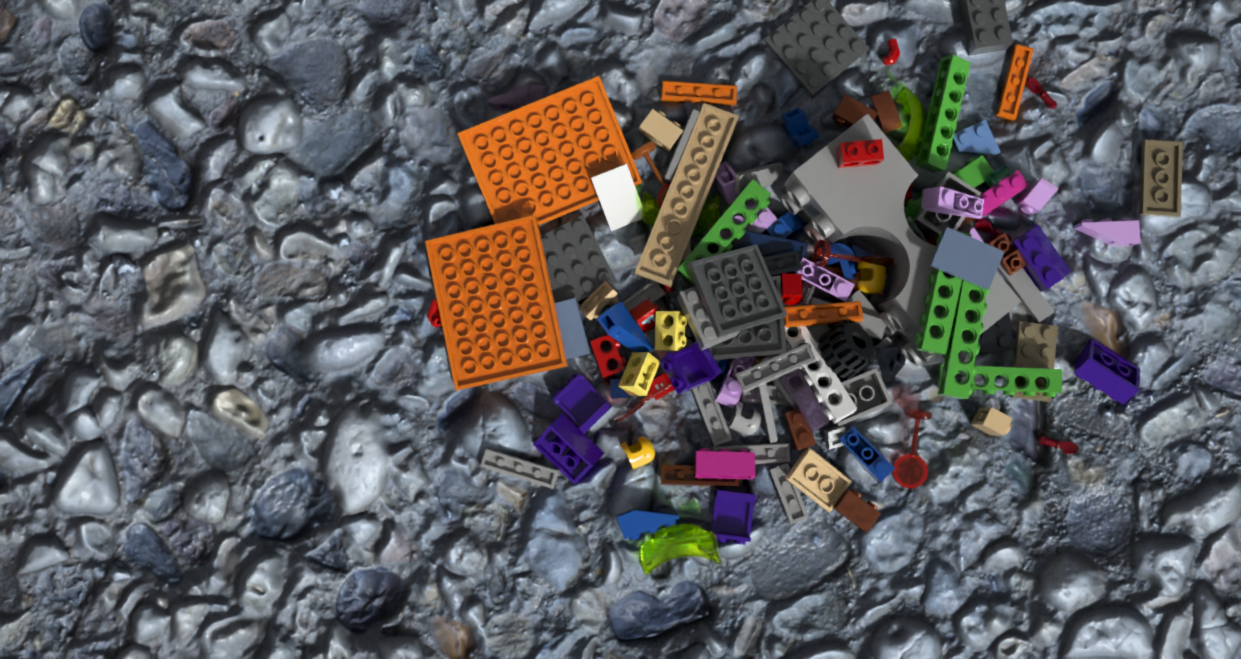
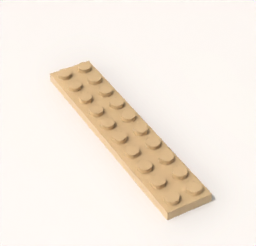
M705 103L703 104L635 274L669 287L672 286L678 271L677 269L681 264L739 115Z

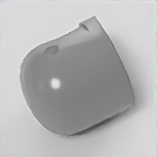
M738 401L730 418L728 428L745 435H752L760 426L761 414L756 409H753L751 412L743 411V403Z

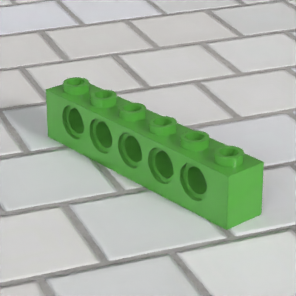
M950 55L940 60L916 166L933 173L946 171L954 132L957 127V119L961 110V102L965 93V85L969 75L971 62L958 56Z
M752 179L677 269L678 273L696 286L688 264L691 261L729 252L733 248V241L736 238L739 240L746 232L744 228L748 223L752 225L758 218V211L760 209L764 210L769 205L771 193ZM753 201L756 206L749 209L745 206V203ZM739 215L743 218V222L737 224L732 218ZM723 230H727L731 233V236L724 239L720 236V233ZM716 245L719 250L717 253L712 254L708 251V247Z
M943 232L938 235L936 242L937 245L940 241ZM960 232L967 236H972V234ZM934 268L933 273H930L928 278V285H930L929 293H926L924 297L925 311L922 312L919 319L921 329L915 338L916 350L936 355L946 354L962 279L952 275L946 277L941 270ZM939 287L944 288L946 292L944 297L939 295ZM935 306L941 310L940 317L934 314ZM931 326L937 330L935 337L931 336L929 332Z
M962 280L947 352L944 355L938 395L968 399L972 394L973 384H971L972 375L976 372V363L974 362L980 350L978 339L983 331V323L981 322L982 316L986 313L987 304L985 303V298L990 288L985 290ZM970 291L975 294V301L970 300ZM967 311L972 314L971 321H968L965 317ZM963 331L969 335L967 342L962 339ZM960 351L965 354L964 362H961L958 358ZM957 371L962 375L960 382H957L955 379Z
M943 365L938 366V389ZM976 366V372L972 375L971 384H973L972 394H975V390H981L983 394L994 395L995 391H1003V395H1015V392H1023V396H1035V393H1043V397H1056V394L1062 393V369ZM976 375H980L983 378L981 386L977 385L974 381ZM996 376L1002 377V386H997L995 384L994 380ZM1016 377L1023 379L1022 387L1016 386ZM1037 377L1043 380L1042 388H1038L1035 384Z

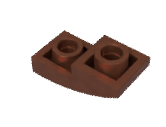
M886 90L870 96L874 111L878 112L877 116L882 132L886 134L902 128L901 120L890 91Z
M1001 232L986 242L988 245L1005 251L1000 265L1009 276L1026 266L1018 249L1013 248L1006 233Z

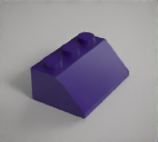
M1038 224L1010 242L1014 249H1018L1026 264L1023 269L1040 292L1049 289L1064 279L1070 272V269Z
M1093 338L1088 341L1075 362L1074 373L1077 377L1086 380L1095 389L1103 391L1112 400L1125 404L1139 391L1140 368Z
M563 413L533 444L574 485L604 454Z

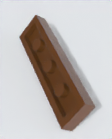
M661 465V485L739 487V479L695 478L694 465Z

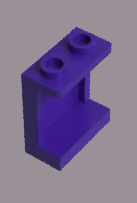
M697 341L692 346L678 352H668L659 360L662 369L667 374L678 395L712 381L722 372L709 349L701 351Z
M573 374L567 380L569 384L564 389L560 387L553 394L555 398L552 400L585 434L612 406L581 374Z
M716 489L710 534L711 537L715 538V541L726 542L727 539L734 540L735 544L741 545L751 542L750 533L756 495L753 493Z

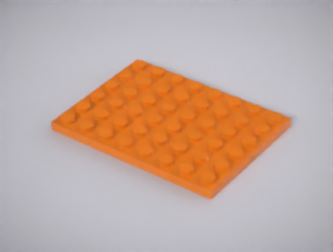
M600 76L457 133L495 224L536 215L538 225H541L595 203L599 199L591 177L623 164H627L635 186L643 183Z
M536 215L425 241L455 391L568 366Z

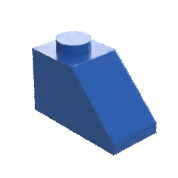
M788 212L771 224L763 233L787 238L802 227L804 222L797 214L792 215Z

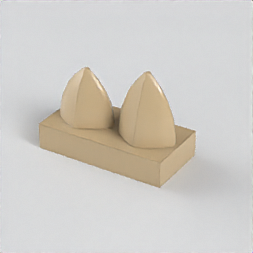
M605 280L579 306V309L591 321L593 318H598L603 314V308L606 305L614 306L619 303L618 293Z

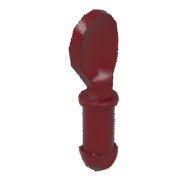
M1035 78L1027 79L1026 85L1031 92L1038 93L1039 98L1048 105V108L1055 109L1057 102L1049 96L1047 91L1043 90L1041 84Z
M979 219L975 221L976 228L990 233L991 236H996L1002 232L998 228H993L987 220ZM1006 234L1009 241H1011V236L1009 234Z
M1046 436L1038 437L1040 444L1052 446L1055 449L1059 447L1066 454H1075L1079 450L1078 446L1073 442H1060L1059 439L1055 440Z

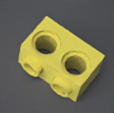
M656 311L655 350L680 351L685 349V326L687 319L683 312Z
M649 352L632 353L618 386L631 396H647L660 364L659 360Z

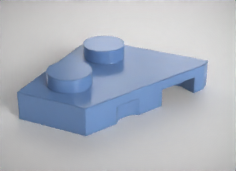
M986 120L954 133L952 143L957 153L979 155L982 153L992 155L1001 153Z

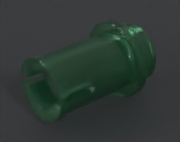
M1003 165L996 171L987 173L985 181L989 186H997L1001 180L1011 175V171L1008 166Z

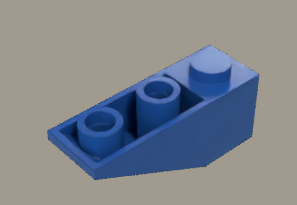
M621 301L596 318L609 336L631 351L650 352L654 349Z
M853 426L839 439L860 465L879 484L895 469Z
M632 509L616 516L624 539L629 538V541L639 538L643 532L647 531L648 534L656 532L661 525L665 524L666 527L677 523L676 520L680 519L678 514Z

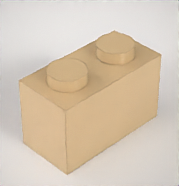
M652 109L639 126V132L670 153L682 136V127L677 122H671L666 119L667 116L659 110L656 112Z
M980 407L970 425L989 435L1004 436L1010 431L1013 418L992 407Z

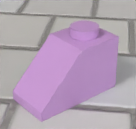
M725 161L720 164L714 181L721 196L729 205L740 194L734 192L736 173Z
M1040 178L1025 189L1016 205L1024 213L1033 215L1043 208L1058 190V187Z

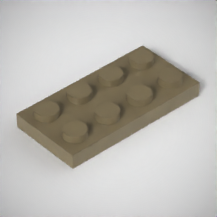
M1146 139L1141 141L1139 215L1181 217L1183 142Z
M1017 322L1013 367L1054 369L1058 326ZM1021 377L1015 378L1016 386L1022 387L1023 379ZM1039 377L1035 380L1036 386L1042 388L1043 380ZM1015 392V395H1010L1011 398L1051 402L1052 397H1043V393H1035V396H1023V392Z

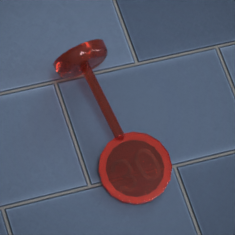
M819 240L813 253V262L817 267H824L830 257L867 262L881 266H889L894 263L893 259L885 256L855 257L831 253L830 243L826 240Z
M671 381L641 399L639 403L621 412L613 421L619 422L639 410L644 403L671 387Z
M905 408V416L915 419L911 454H906L895 462L893 476L897 483L909 489L922 485L928 475V467L925 461L915 454L920 420H930L932 412Z

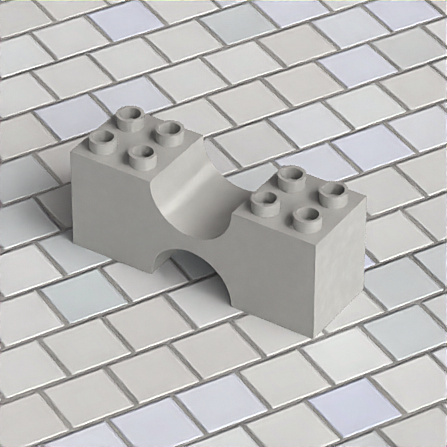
M866 114L793 171L781 188L785 194L780 197V200L792 215L800 212L809 224L804 227V230L814 243L819 245L824 242L826 245L842 240H860L875 247L882 256L893 259V262L887 263L890 274L887 293L876 306L881 312L878 318L882 319L887 325L885 331L888 334L893 335L897 332L906 343L901 347V350L912 364L918 365L921 362L926 366L943 363L944 355L916 350L917 344H915L916 335L921 329L919 319L926 306L924 304V297L926 293H929L930 288L928 278L934 270V267L929 265L937 246L920 239L912 231L905 217V195L910 184L918 177V174L873 119ZM882 139L884 160L879 165L838 168L836 148L841 142ZM997 271L990 286V291L985 298L987 309L986 313L982 316V333L1022 302ZM943 272L946 277H949L950 274ZM939 287L938 293L944 297L946 292L944 288ZM971 291L969 292L970 300L975 301V294ZM935 306L934 314L938 317L941 316V310ZM967 311L965 317L968 321H971L972 314ZM931 326L929 332L931 336L935 337L937 330ZM963 331L962 339L966 342L969 339V335Z

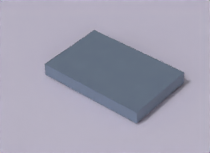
M946 227L929 266L989 290L1005 251Z
M572 298L555 303L566 359L590 354L591 351L577 299Z

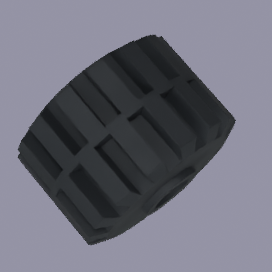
M851 320L841 321L818 340V349L821 352L822 359L826 362L825 364L832 369V372L842 378L846 377L848 379L853 377L876 359V351L867 332L859 324L856 325Z

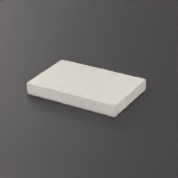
M627 164L591 177L611 231L646 218Z

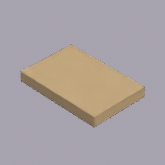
M809 447L804 450L785 477L786 480L829 513L852 483L850 479Z

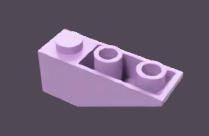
M939 186L923 189L921 209L935 213L982 219L984 199Z
M1112 218L1100 219V222H1093V219H1085L1074 226V229L1113 247L1134 246L1141 243L1139 220L1131 221V218H1120L1119 221H1112Z
M802 258L800 262L802 270L796 271L794 274H801L802 280L841 302H846L855 284Z
M755 357L735 358L732 360L716 397V402L732 409L734 408L742 393L735 374L752 367Z

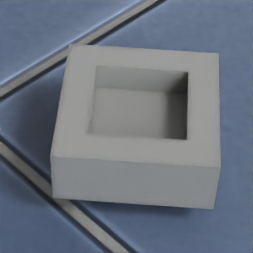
M843 425L824 429L825 443L829 450L844 446L839 441L846 433Z

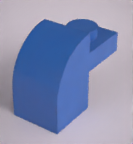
M800 108L781 115L785 129L796 147L809 145L813 140L819 138L817 131L809 126L806 113Z
M841 243L820 247L825 266L840 263L845 280L856 278L857 269L855 263H851V260L858 258V256L851 247Z

